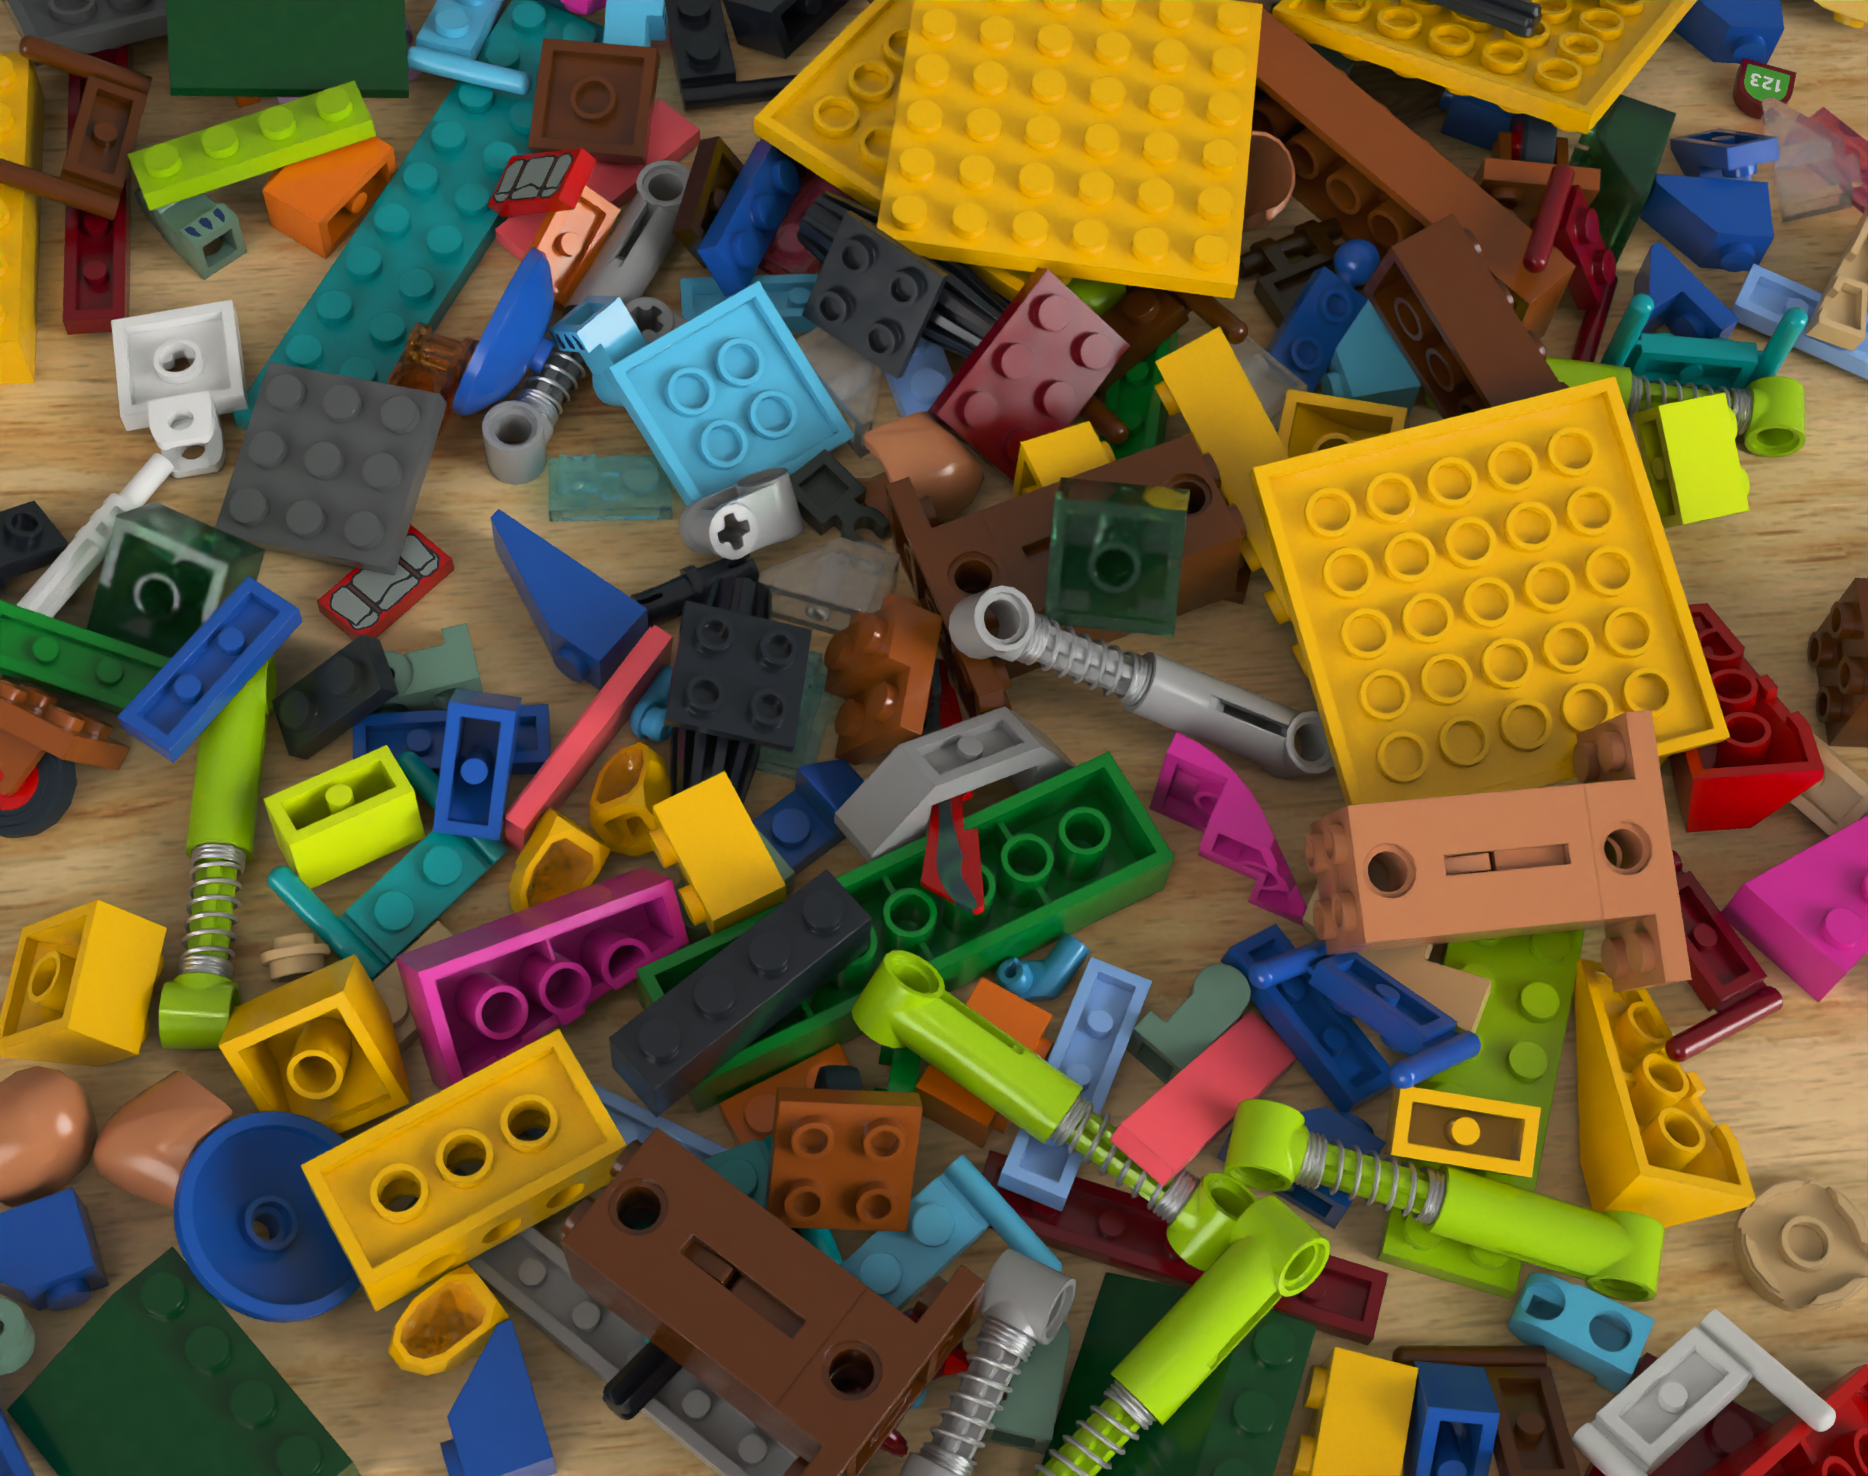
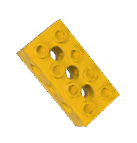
M557 1029L300 1166L312 1193L375 1312L608 1185L614 1179L610 1175V1170L620 1153L627 1147V1144L560 1029ZM532 1128L547 1131L542 1137L533 1141H523L517 1138L522 1132ZM478 1162L483 1164L482 1168L472 1175L458 1176L453 1174L459 1166L465 1163ZM414 1196L419 1198L414 1206L405 1211L395 1212L389 1210L390 1206L402 1197Z

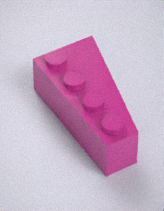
M1868 815L1744 883L1721 911L1733 928L1818 1003L1868 952Z
M641 867L396 956L395 959L432 1082L444 1090L531 1044L559 1024L563 1027L567 1026L586 1013L584 1008L612 988L618 991L637 978V969L672 954L687 944L689 940L672 879L646 867Z

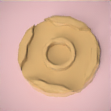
M1792 1177L1769 1183L1755 1194L1756 1200L1748 1207L1742 1208L1734 1224L1733 1251L1743 1277L1760 1297L1784 1311L1812 1316L1838 1309L1863 1289L1868 1279V1227L1863 1215L1844 1194L1830 1186L1825 1189L1818 1184L1809 1183L1810 1179Z

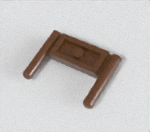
M25 35L19 42L21 56L85 78L87 82L60 177L0 158V184L114 220L130 163L128 154L132 153L152 77L33 35Z
M1136 286L1100 316L1101 319L1130 344V347L1095 392L1099 396L1103 394L1112 384L1147 357L1189 321L1187 314L1191 311L1213 329L1220 326L1227 341L1234 345L1242 343L1247 338L1248 327L1213 296ZM1094 395L1079 412V415L1086 421H1090L1092 427L1111 444L1120 445L1127 440L1129 436L1128 426Z
M1401 1345L1393 1351V1362L1412 1367L1414 1361L1485 1368L1500 1412L1493 1447L1499 1476H1581L1550 1367H1547V1355L1544 1346Z

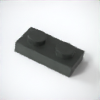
M361 634L271 702L288 754L307 760L399 693L380 639Z

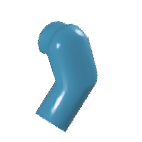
M664 665L631 712L629 719L630 729L641 740L649 738L655 743H661L672 734L673 726L664 725L673 671L671 666Z
M1063 933L1044 960L1008 958L998 966L995 979L997 985L1028 1002L1050 1001L1056 999L1061 994L1091 951L1072 935Z

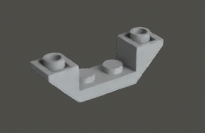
M1004 706L899 744L835 812L834 823L865 860L870 862L926 836L932 805L1006 777L1022 792L1076 767V765L1044 732Z

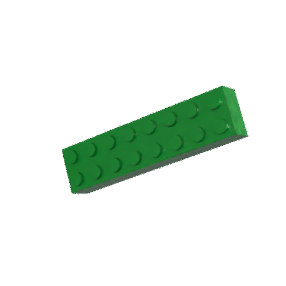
M1108 751L963 818L964 831L978 828L985 909L980 914H973V909L976 908L977 904L967 890L961 876L963 857L959 850L953 823L940 829L937 868L939 879L950 897L955 900V904L921 886L928 835L836 877L835 879L872 917L868 951L687 1093L697 1113L717 1105L837 1043L841 1045L864 1034L853 1020V1005L884 956L893 950L910 952L926 960L943 978L945 990L951 992L997 970L998 966L1008 958L1017 957L1020 959L1059 940L1063 933L1072 934L1163 890L1175 857L1111 753ZM782 903L637 969L638 999L644 1010Z

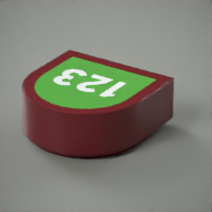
M1743 58L1737 70L1733 88V100L1736 106L1746 115L1756 119L1766 120L1779 116L1792 96L1796 72Z

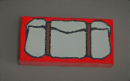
M583 148L511 156L487 206L501 217L573 210L591 175L596 159Z
M410 524L395 575L354 568L317 600L319 611L352 640H355L361 634L377 638L454 570L453 560Z

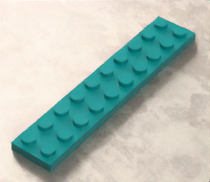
M538 0L511 1L486 38L476 61L527 72L532 78L531 90L526 95H519L459 80L456 82L248 389L249 409L233 411L237 427L245 430L248 428L269 362L396 386L401 384L496 237L495 229L508 218L501 217L487 205L510 157L531 154L528 143L543 38L603 43L604 26Z

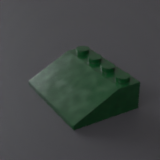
M166 0L170 96L305 97L355 80L362 98H409L404 0Z
M173 1246L112 1294L7 1409L8 1413L59 1476H361L350 1457L220 1302L197 1280L188 1264Z
M1109 1272L1105 1273L1055 1422L1052 1441L1045 1452L1041 1465L1044 1466L1051 1459L1049 1449L1058 1451L1065 1444L1063 1435L1073 1436L1078 1430L1076 1420L1086 1422L1092 1415L1090 1405L1101 1406L1106 1400L1104 1391H1106V1388H1110V1384H1114L1115 1379L1110 1373L1188 1289ZM1270 1309L1164 1425L1156 1420L1152 1421V1425H1148L1149 1430H1144L1140 1427L1137 1430L1139 1440L1130 1438L1123 1445L1125 1455L1116 1453L1110 1459L1112 1469L1102 1468L1096 1476H1273L1317 1326Z

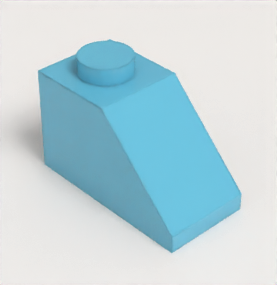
M1368 299L1334 351L1328 372L1322 376V394L1408 408L1409 416L1421 387L1420 382Z

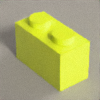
M1725 392L1659 405L1633 414L1643 465L1664 529L1750 511L1747 500L1750 491L1749 478L1745 469L1740 465L1735 442L1737 420L1732 409L1728 407Z
M387 745L263 799L279 849L291 870L310 889L425 838L415 791Z

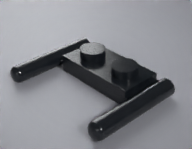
M665 0L668 18L667 31L684 111L771 101L797 76L788 75L736 81V71L720 0Z

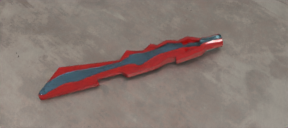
M935 658L921 736L963 721L955 689L949 683L948 666L944 660ZM973 790L933 805L922 869L921 886L965 911L977 915L985 909L978 828L964 831L962 806L965 800L967 801L973 797Z

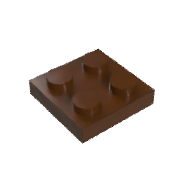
M543 38L528 143L531 154L583 148L597 162L646 166L660 65L658 49L654 47Z

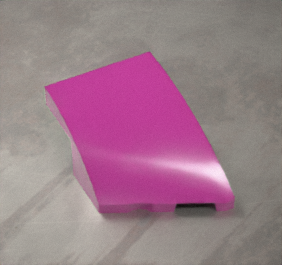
M1176 731L1167 750L1149 809L1203 832L1204 834L1198 848L1200 850L1199 856L1256 880L1248 900L1249 903L1303 926V916L1307 906L1267 818L1255 797L1239 776L1217 755L1197 741Z

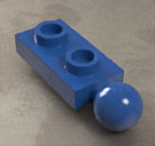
M1364 239L1348 240L1337 249L1334 255L1333 266L1336 274L1325 266L1314 271L1256 365L1287 389L1313 393L1328 369L1336 347L1368 301L1367 298L1354 288L1355 286L1366 284L1380 264L1379 252L1372 243Z

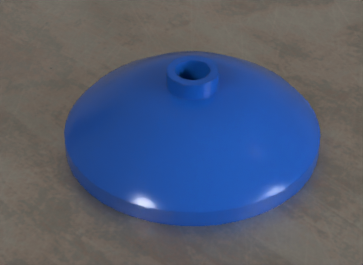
M532 247L507 286L472 355L455 394L451 411L457 415L464 417L482 411L505 398L521 382L528 369L540 374L556 343V341L545 336L552 319L555 301L551 268L545 252Z
M252 1113L234 1119L215 1130L194 1150L180 1174L174 1198V1225L177 1240L183 1257L197 1280L210 1294L227 1307L248 1317L267 1322H299L318 1317L334 1309L347 1300L361 1286L312 1193L300 1166L346 1142L336 1132L315 1120L293 1113ZM254 1221L261 1222L268 1228L269 1240L261 1239L255 1233L253 1228Z

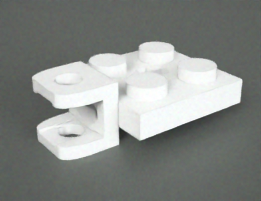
M233 300L111 320L120 417L126 431L150 427L156 444L161 448V454L173 464L174 469L170 475L176 479L219 471L224 464L226 455L223 425L219 415L249 409L238 315ZM179 358H187L189 365H191L180 372L166 371L174 368L175 360ZM198 445L205 448L204 453L196 459H186L183 457L184 451L191 446Z

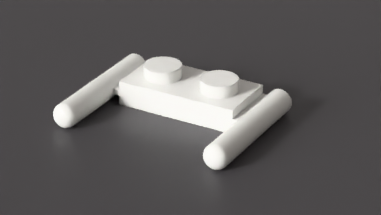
M1715 1309L1703 1319L1698 1328L1694 1326L1598 1411L1596 1419L1580 1427L1572 1437L1571 1442L1605 1476H1650L1745 1390L1752 1378L1756 1379L1815 1431L1823 1432L1828 1430L1835 1422L1836 1413L1828 1403L1720 1311Z

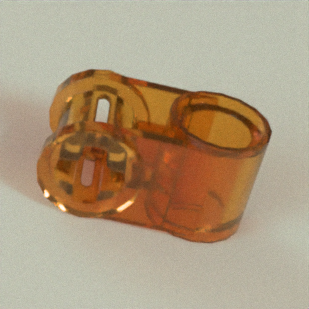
M419 322L410 332L404 351L394 370L389 375L387 384L439 393L447 402L438 432L439 436L445 429V425L452 413L451 406L455 394L479 341L467 337L461 342L433 333L430 325Z

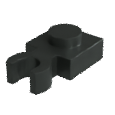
M826 449L790 476L802 518L820 536L835 526L841 532L842 546L850 555L860 558L865 551L866 542L855 532L860 528L870 529L881 540L887 536L889 523L885 515L876 508L860 505L865 501L867 489Z

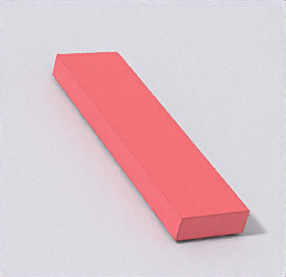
M659 98L654 102L646 165L662 160L678 162L699 145L700 129ZM595 161V166L586 186L620 209L636 195V181L639 172L645 166ZM546 213L511 216L495 229L497 242L522 262Z
M656 625L652 628L649 627L504 814L506 844L521 853L532 836L538 820L548 808L551 807L555 810L561 808L630 718L633 708L662 667L671 664L672 635Z
M1250 1010L1118 1126L1109 1140L1164 1187L1234 1122L1239 1102L1261 1097L1292 1068L1297 1058L1278 1033Z

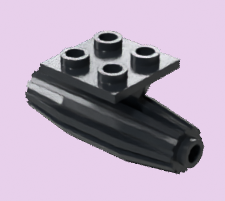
M831 191L823 192V195L818 196L814 203L808 207L804 218L800 221L797 241L823 264L802 316L896 379L903 377L920 338L968 359L1008 307V304L964 264L919 256L877 228L878 211Z
M735 576L716 578L714 582L710 583L703 604L686 601L683 606L664 718V725L673 726L670 740L671 796L725 771L742 804H744L759 761L761 746L791 753L795 748L812 629L773 621L770 589H766L764 584L754 582L750 578H736Z

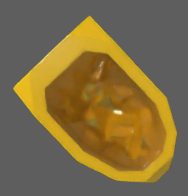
M638 742L619 750L609 759L598 774L589 802L590 825L612 852L638 857L654 851L647 834L656 829L652 806L671 796V783L667 776L665 759L648 746Z
M549 807L538 820L532 836L515 861L516 868L508 888L511 909L517 913L591 886L602 870L611 849L602 839L560 811Z
M465 1264L447 1273L412 1299L392 1330L388 1354L399 1368L405 1371L426 1376L451 1371L470 1357L481 1354L497 1324L508 1321L510 1318L479 1275L468 1264Z

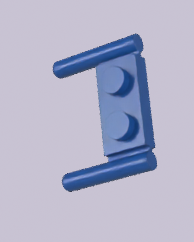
M1318 939L1253 964L1249 970L1250 982L1259 989L1271 987L1307 972L1312 976L1308 984L1327 996V1001L1332 1008L1346 1016L1358 1018L1380 1034L1382 1042L1392 1050L1401 1054L1411 1055L1396 1062L1390 1069V1080L1397 1088L1408 1089L1476 1056L1480 1051L1481 1043L1475 1033L1471 1031L1457 1033L1454 1031L1457 1024L1456 1020L1358 953L1327 955L1325 940Z

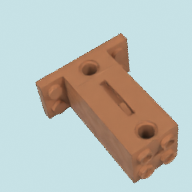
M1652 711L1625 712L1576 734L1577 744L1573 751V767L1576 777L1583 784L1347 805L1311 823V833L1307 834L1305 838V859L1310 873L1317 874L1320 900H1316L1314 903L1313 921L1317 937L1320 940H1325L1327 955L1604 927L1606 939L1601 946V960L1606 975L1612 978L1614 993L1692 980Z

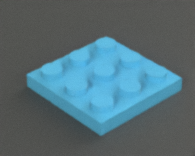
M759 281L611 365L603 373L686 506L695 500L734 485L739 479L758 471L771 468H786L791 476L824 449L831 452L854 437L853 432Z

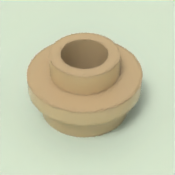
M313 933L290 934L274 938V949L262 953L261 962L262 966L269 967L272 982H292L324 968V959L330 957V949L328 944L315 943Z

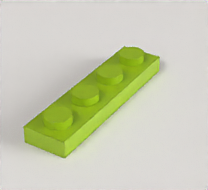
M354 80L129 153L128 157L149 211L376 137L377 134L371 115Z

